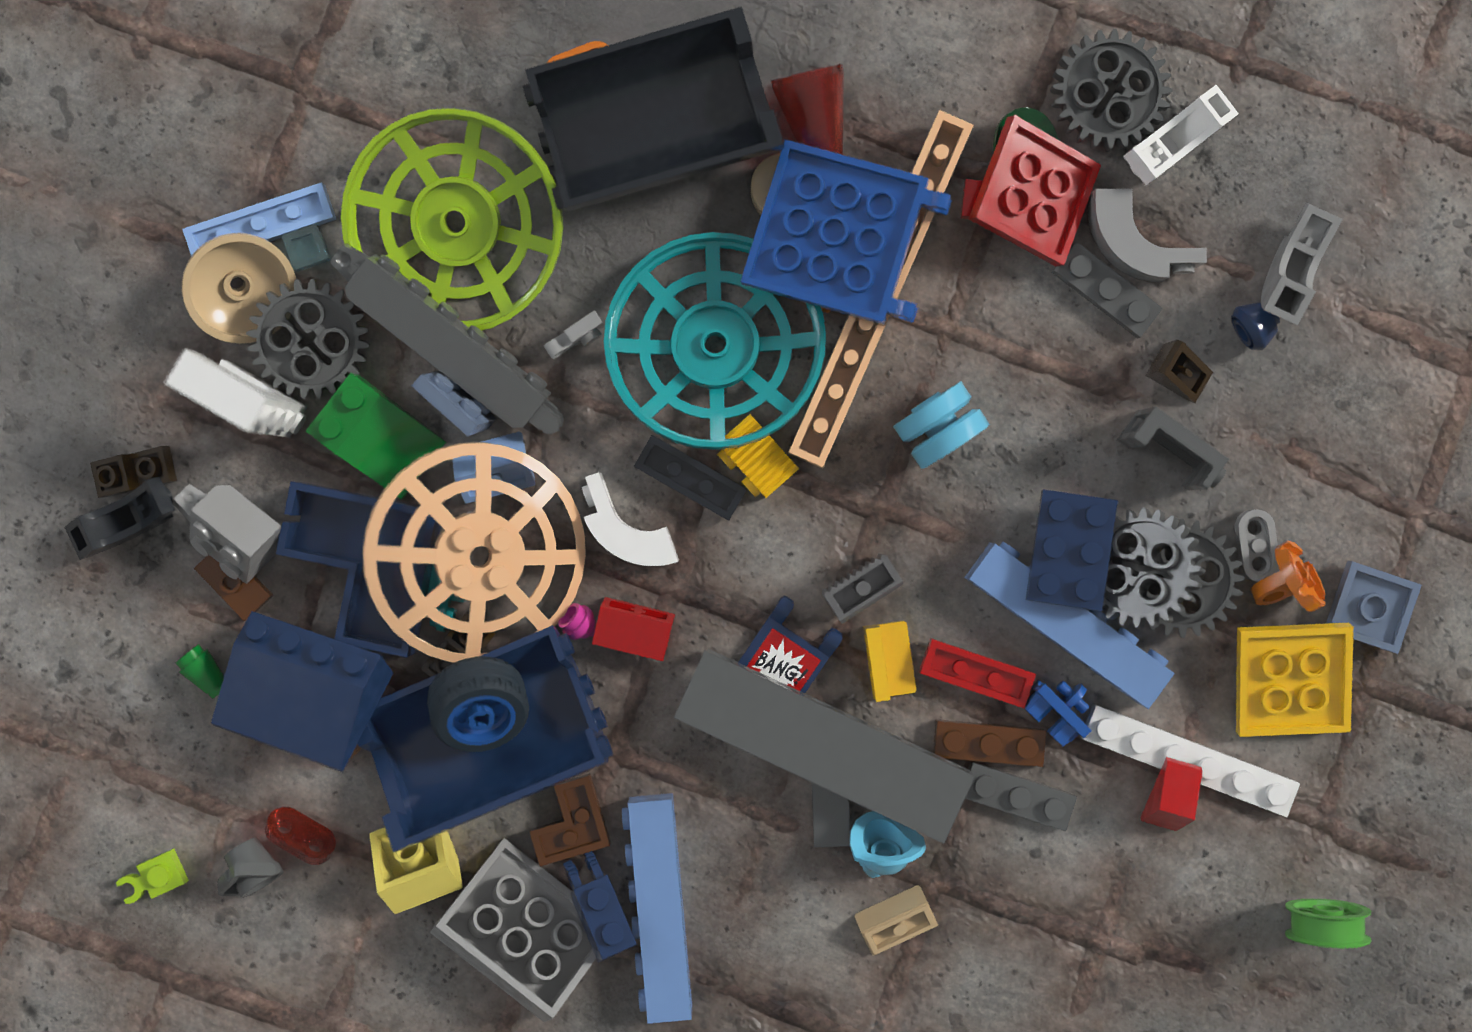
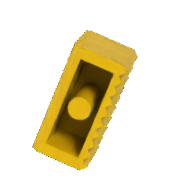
M749 414L725 436V439L737 438L763 427ZM770 435L760 441L741 447L722 449L717 453L730 470L737 466L746 477L741 482L755 498L760 493L767 498L799 470Z

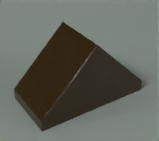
M1176 339L1163 344L1145 376L1184 399L1196 403L1213 371L1183 341Z

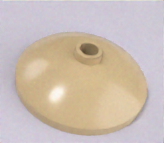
M247 233L224 234L207 241L191 256L182 277V296L189 315L204 332L225 342L251 343L256 342V338L246 335V332L257 329L258 325L250 321L249 318L250 316H262L263 314L256 304L262 302L270 305L271 302L266 294L269 291L281 296L280 284L285 283L291 291H294L296 276L290 262L282 251L266 239ZM239 277L244 280L240 288L236 289L230 286L234 278ZM286 313L287 319H289L291 313ZM277 326L274 329L273 334L276 331H278L282 326Z

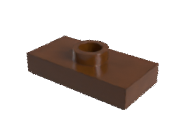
M211 555L206 556L194 567V570L243 621H247L252 611L257 612L274 596L256 576L247 584L239 578L232 579L222 571L219 566L220 563Z

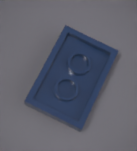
M1045 489L1041 490L1026 600L1102 611L1118 500Z

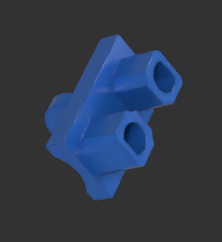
M1040 680L1032 686L1035 692L1027 700L1025 710L1036 721L1040 722L1053 709L1061 718L1047 732L1061 746H1065L1078 735L1085 738L1092 731L1070 709L1074 706L1081 714L1089 709V705L1082 699L1087 691V688L1082 683L1071 688L1064 680L1061 681L1056 689L1064 696L1062 699Z

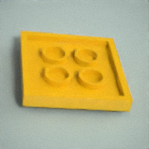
M1349 622L1237 627L1236 733L1239 737L1351 732L1354 627Z

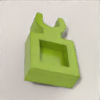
M173 848L137 865L136 867L140 875L136 873L127 874L120 878L116 885L117 887L125 883L133 885L134 894L124 899L125 904H131L143 897L146 890L151 899L187 883L189 879Z

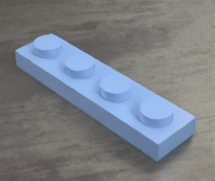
M321 182L183 228L182 230L192 256L204 243L224 234L247 233L271 242L337 219L326 187Z

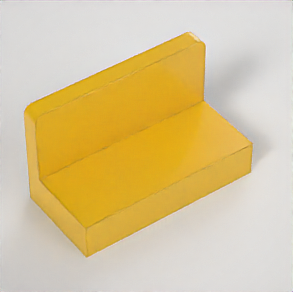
M896 621L863 626L874 700L876 702L891 700L890 696L915 693L916 683L907 623L905 621Z

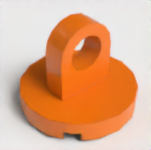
M1286 541L1276 546L1275 557L1280 571L1258 581L1251 587V592L1257 605L1273 604L1294 595L1301 606L1308 612H1314L1325 606L1326 602L1324 599L1326 594L1322 582L1313 564H1310L1309 561L1303 563L1299 557L1304 554L1303 550L1295 542Z

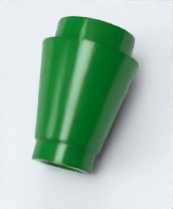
M197 644L176 661L175 664L181 669L178 673L213 699L220 693L224 675L208 648L204 650Z

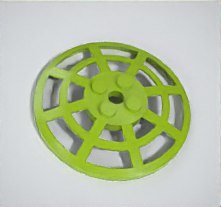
M450 108L430 109L410 114L390 124L373 137L359 154L349 173L342 198L341 224L344 244H349L363 253L357 231V204L380 209V233L388 253L386 256L399 265L400 273L408 280L413 278L425 285L432 294L431 298L439 304L441 302L446 303L447 298H472L490 292L500 312L484 318L461 321L468 327L473 325L482 331L513 318L529 306L544 289L555 269L561 251L563 215L562 209H557L551 188L557 187L546 163L528 141L517 131L495 118L475 111ZM460 120L467 122L464 144L441 143L420 150L407 131L418 125L433 121ZM482 126L493 129L511 140L528 156L533 165L515 175L512 169L500 158L487 150L479 148ZM394 139L407 156V159L393 172L384 188L383 194L361 190L363 178L372 161ZM445 154L462 155L459 176L440 179L428 162V159ZM477 159L493 167L504 177L506 182L489 192L484 186L474 181ZM415 168L426 187L421 190L414 202L396 198V192L402 181ZM542 178L547 188L552 207V240L531 234L532 214L524 188ZM514 194L520 209L521 231L501 225L500 212L497 206ZM451 211L460 212L465 219V226L460 232L452 231L447 225V216ZM392 212L411 217L410 222L414 239L399 248L392 230ZM497 240L517 245L516 251L509 263L497 274L487 254L492 250ZM528 249L547 254L545 266L535 283L520 299L512 303L503 283L519 268ZM423 251L428 257L440 263L436 282L419 274L410 266L407 260ZM471 263L475 264L484 280L481 284L469 287L450 286L455 266H465Z

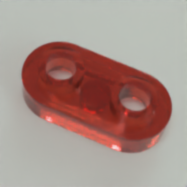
M279 807L268 816L265 834L270 842L311 865L323 864L331 858L336 846V839L331 830L291 807ZM285 827L289 830V832L282 833L278 830V828ZM316 845L321 851H313L309 846Z

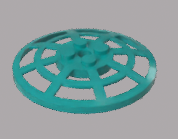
M709 232L689 235L670 241L650 252L631 269L620 283L611 301L605 321L604 350L606 364L613 385L624 405L641 423L656 434L674 443L698 449L721 450L741 447L760 441L780 430L798 414L809 400L819 380L825 359L826 330L821 307L806 303L812 320L813 332L791 334L786 313L778 300L773 296V293L742 285L740 282L742 274L720 270V248L749 253L753 238L733 233ZM705 249L706 271L684 276L671 283L667 288H664L650 274L658 265L677 255L693 250ZM706 283L707 301L698 303L688 310L674 298L677 294L690 287ZM721 283L739 286L754 295L740 308L730 302L721 301ZM640 284L655 300L651 303L643 318L639 339L617 338V328L622 310L632 291ZM765 305L776 320L780 336L759 337L758 330L752 319ZM664 308L677 321L671 340H650L654 323ZM719 336L724 339L726 346L719 353H711L705 348L706 341L710 337ZM814 347L813 362L809 376L794 402H791L777 391V388L781 385L788 371L792 349ZM781 351L778 366L769 382L752 370L757 362L759 352ZM617 353L639 354L645 377L652 389L657 393L642 407L633 399L623 381L618 366ZM651 355H673L674 362L680 372L666 386L661 382L654 370ZM743 381L757 393L744 403L725 408L724 388ZM691 382L700 387L708 388L710 408L691 405L679 399L677 395ZM765 401L782 413L772 423L755 432L737 438L725 439V419L746 414L762 405ZM669 404L674 409L689 416L710 419V439H698L679 434L661 425L653 417Z

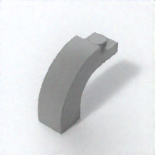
M1095 189L1091 192L1088 200V221L1093 239L1104 257L1123 273L1139 280L1160 283L1170 278V268H1172V274H1191L1195 272V268L1207 263V248H1163L1147 241L1139 233L1133 220L1132 189Z

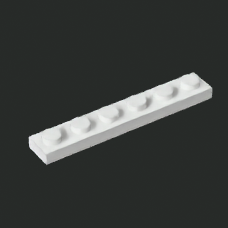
M1096 704L1092 705L1085 723L1092 731L1085 738L1081 737L1086 741L1159 769L1162 768L1166 757L1200 766L1203 770L1201 785L1288 817L1300 783Z

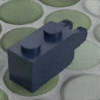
M593 851L584 854V861L594 881L582 885L578 870L571 860L564 862L563 866L573 890L570 893L573 904L599 963L632 948L637 943L608 875H603Z

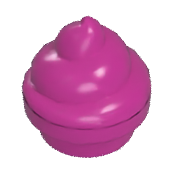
M571 604L566 614L558 622L563 634L567 633L571 640L586 639L589 636L593 637L595 632L593 611L586 605Z

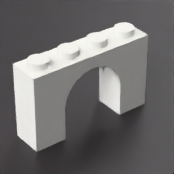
M184 350L165 382L167 385L247 432L290 438L292 433L297 434L306 421L304 412L308 406L286 395L281 390L274 389L269 383L233 362L222 359L218 365L200 353L191 350Z

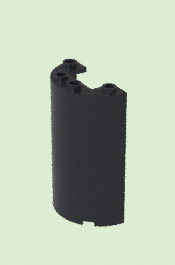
M742 6L525 69L529 83L522 85L528 106H536L544 128V132L538 133L544 155L551 153L554 165L548 166V169L557 186L551 189L558 210L565 209L566 212H570L784 149L783 139L774 110L769 109L755 63L752 38Z

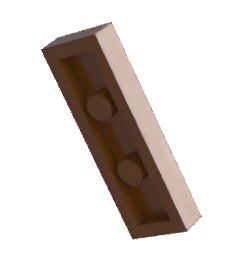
M936 719L933 753L946 759L1043 767L1046 730Z

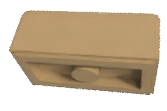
M919 885L855 914L861 934L873 956L939 926Z

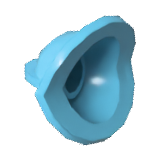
M874 811L866 812L856 819L850 830V849L854 860L859 862L863 867V871L871 878L896 874L905 868L909 862L922 856L926 850L924 837L917 831Z

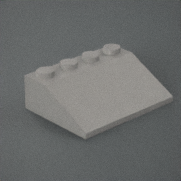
M503 838L430 931L433 936L544 1023L555 1017L596 959L570 895L572 891L505 838Z

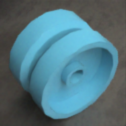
M962 381L943 393H935L911 409L912 413L893 426L903 442H910L924 433L927 435L928 438L915 446L911 453L921 469L928 467L954 451L990 425L980 409H972L958 418L955 415V412L967 405L971 399V395Z

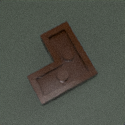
M591 774L554 785L564 819L532 828L529 831L540 867L608 847L611 844Z

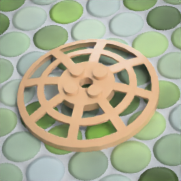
M485 442L458 443L439 448L417 458L401 470L385 487L372 509L365 529L362 549L363 572L369 594L379 614L393 632L417 650L431 657L454 663L466 658L486 654L480 653L483 633L504 629L520 621L523 617H526L538 631L552 625L555 627L561 617L566 614L567 609L577 594L583 576L586 557L585 534L581 517L571 494L560 479L544 464L521 451L504 445ZM475 455L476 478L453 482L438 489L433 494L416 478L425 470L443 461L461 456ZM491 456L503 457L518 462L538 473L546 482L531 497L513 484L498 479H491ZM405 488L421 505L415 510L406 526L401 547L377 545L385 515L395 498ZM476 490L475 511L466 512L454 518L441 504L456 494ZM491 491H498L509 495L521 502L523 506L507 521L503 517L491 512ZM555 493L563 501L571 518L576 538V549L556 550L553 528L547 515L542 510ZM430 514L443 529L437 537L434 548L414 547V542L418 530L425 518ZM533 517L537 520L542 531L545 550H525L523 540L519 534V531ZM478 546L486 547L489 551L487 562L481 566L472 565L470 562L472 550ZM377 561L400 562L404 585L416 605L399 618L392 612L382 593L377 574ZM413 563L434 564L436 573L442 582L426 596L422 594L416 582ZM575 564L568 592L558 610L548 620L536 605L542 600L550 586L555 565ZM524 565H544L540 581L532 595L528 598L516 584L522 574ZM452 594L469 600V622L451 618L438 611L436 607ZM505 594L517 607L515 611L502 618L484 622L486 601L496 599ZM425 616H428L431 620L445 628L467 633L465 653H456L435 647L418 638L409 629Z

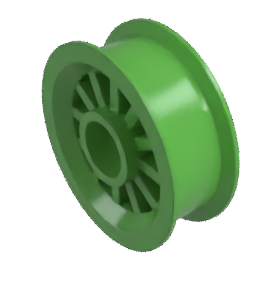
M1296 899L1285 904V908L1291 912V928L1285 931V936L1295 942L1326 948H1358L1371 943V938L1365 934V918L1371 915V910L1363 905L1334 899Z

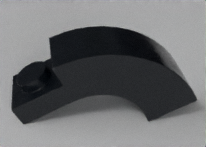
M159 476L145 481L130 494L118 501L77 516L64 528L79 560H82L134 539L174 517L172 514L175 511L173 497L170 490L163 485Z

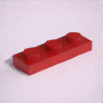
M933 638L929 640L919 670L920 674L1024 709L1036 676L1035 673Z

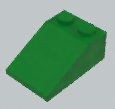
M351 372L306 430L308 434L334 454L384 488L401 470L417 458L436 449L443 448L446 444L444 439L362 376ZM422 472L420 475H418L416 478L419 479L420 476L423 474V472ZM404 488L397 497L403 499L408 491Z

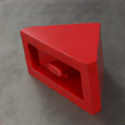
M1166 757L1140 817L1141 821L1173 831H1178L1193 822L1196 817L1203 772L1202 767Z

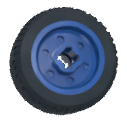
M478 656L457 661L444 668L434 678L428 690L427 704L432 729L441 742L456 750L482 752L500 747L517 736L528 719L529 702L523 679L515 667L498 658Z

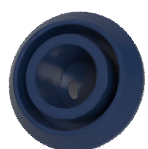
M1257 302L1236 307L1232 313L1231 322L1238 337L1249 349L1263 350L1277 334V324L1280 323V318L1265 311L1261 303Z

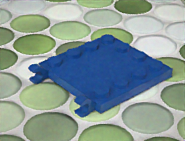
M785 140L784 149L780 153L740 282L745 286L885 325L887 315L914 323L918 308H916L917 304L896 299L893 296L921 207L947 216L952 202L950 200L951 195L928 190L929 178Z

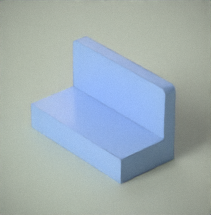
M520 431L481 441L504 445L526 454L524 437ZM475 455L452 459L455 482L476 478ZM491 456V479H498L513 484L519 489L536 485L531 469L503 457ZM476 490L461 493L465 504L475 502ZM491 491V497L503 494L498 491Z

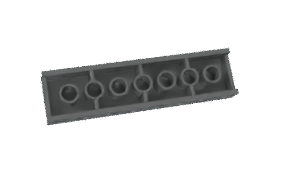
M711 649L704 651L674 716L679 721L943 844L975 778V775L965 767Z

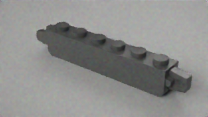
M343 244L338 249L330 263L348 281L345 291L346 297L512 428H522L530 422L537 429L543 430V433L545 432L546 435H552L560 430L559 427L563 426L565 419L564 413H561V410L559 411L554 404L547 400L551 392L546 389L547 383L533 372L528 374L516 365L518 360L504 349L499 351L487 342L489 338L483 331L473 325L468 327L457 319L459 313L454 308L444 302L439 304L428 296L430 293L429 289L416 279L408 280L398 272L400 269L399 265L385 255L379 257L377 254L369 257L349 244Z

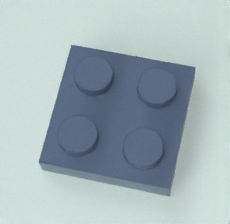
M441 371L421 374L412 384L416 391L467 436L489 429L497 419L490 413L488 408Z
M1347 561L1326 623L1349 622L1354 627L1353 640L1398 654L1422 585L1353 561Z

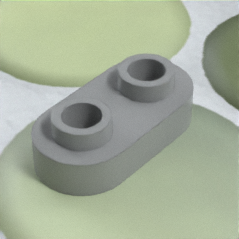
M1251 509L1242 512L1237 517L1234 525L1238 561H1242V565L1239 568L1245 578L1258 582L1279 571L1275 557V548L1278 546L1275 522L1271 515L1263 510ZM1251 521L1257 524V531L1254 534H1250L1247 529ZM1256 557H1259L1262 561V566L1259 570H1255L1252 567V561Z

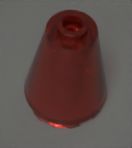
M842 64L771 80L772 90L796 142L843 155L844 71Z

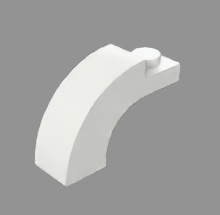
M1215 85L1123 157L1129 163L1133 173L1140 177L1145 185H1148L1239 113L1218 86Z
M598 472L585 477L587 485L583 486L582 490L589 508L595 506L597 512L585 516L584 520L592 535L606 550L620 559L644 566H662L679 561L667 527L654 531H642L627 525L615 511L602 473Z

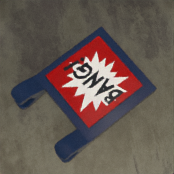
M782 596L738 663L806 693L823 666L841 643L843 637L840 631L831 628L817 648L782 625L794 607L792 599Z

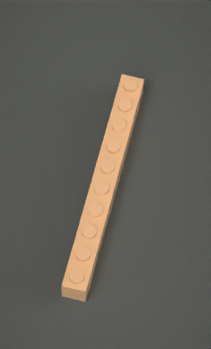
M939 110L911 173L929 178L928 190L944 193L974 125ZM921 207L893 298H898L935 214L926 208ZM848 315L788 454L823 468L885 325ZM887 315L885 325H886V323H887V321H888L890 315Z

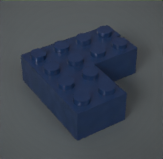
M290 481L284 514L291 516L301 515L300 522L282 521L276 554L349 569L335 640L359 648L402 657H409L415 654L416 648L410 646L393 632L379 614L369 594L363 572L362 549L365 529L372 509L379 498L306 482ZM394 501L385 515L377 545L401 547L406 526L419 506ZM430 514L425 518L418 530L414 542V547L434 548L441 531V525ZM377 561V574L382 593L392 612L399 618L416 605L404 585L400 562ZM413 563L416 582L422 594L426 596L428 595L433 564ZM422 620L409 629L418 638Z

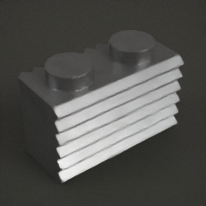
M878 553L877 558L872 557L871 562H865V566L859 565V570L853 569L852 574L847 573L846 578L841 577L840 582L835 581L834 586L829 585L828 590L823 589L822 595L838 620L843 624L905 583L889 558Z

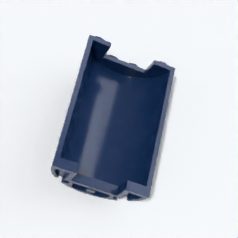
M552 625L482 655L501 659L515 667L523 679L529 702V715L526 724L517 736L500 747L482 752H466L453 749L437 738L431 726L427 704L429 687L437 675L379 700L358 741V746L371 752L391 813L381 817L393 852L404 850L608 763L609 757L613 756V751L608 738L602 731V729L608 727L607 721L601 708H595L590 697L595 694L593 684L587 673L581 676L571 655L575 651L567 633L560 635Z

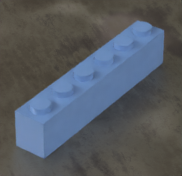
M1002 541L999 546L995 543H989L964 578L1139 705L1149 709L1175 674L1165 667L1169 661L1151 648L1147 653L1136 646L1139 639L1124 628L1120 627L1118 632L1106 624L1109 619L1101 611L1026 600L1030 566L1027 567L1017 560L1020 553L1007 543Z
M673 793L630 797L627 803L628 807L622 808V823L624 830H630L631 844H625L626 865L633 866L634 880H629L628 888L630 903H637L638 916L632 917V933L635 939H640L641 953H635L637 976L643 975L644 989L638 990L640 1012L646 1011L648 1024L692 1020L693 1007Z

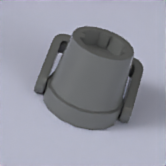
M257 837L251 838L224 856L229 869L217 880L218 895L240 896L241 898L252 896L279 878L284 873V870L279 862L272 858Z

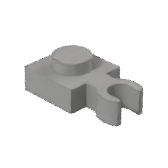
M594 310L565 329L564 333L547 342L544 348L554 360L574 345L577 346L582 343L585 347L602 336L600 330L605 327V324Z

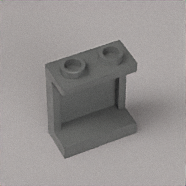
M1156 406L1138 410L1117 438V441L1127 448L1146 446L1152 438L1190 465L1192 472L1182 485L1187 490L1214 488L1226 474V470L1223 467L1229 458Z

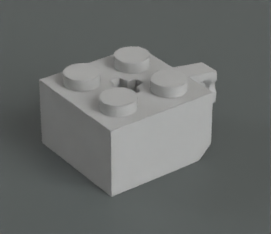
M189 484L174 498V506L190 522L189 539L191 540V545L204 556L211 555L220 563L219 566L222 571L232 579L239 578L247 584L276 555L281 525L232 486L216 485L209 493L205 494Z

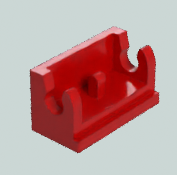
M605 597L600 606L592 644L663 661L675 614Z

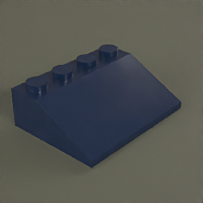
M252 611L233 644L211 724L343 773L393 672L379 654Z

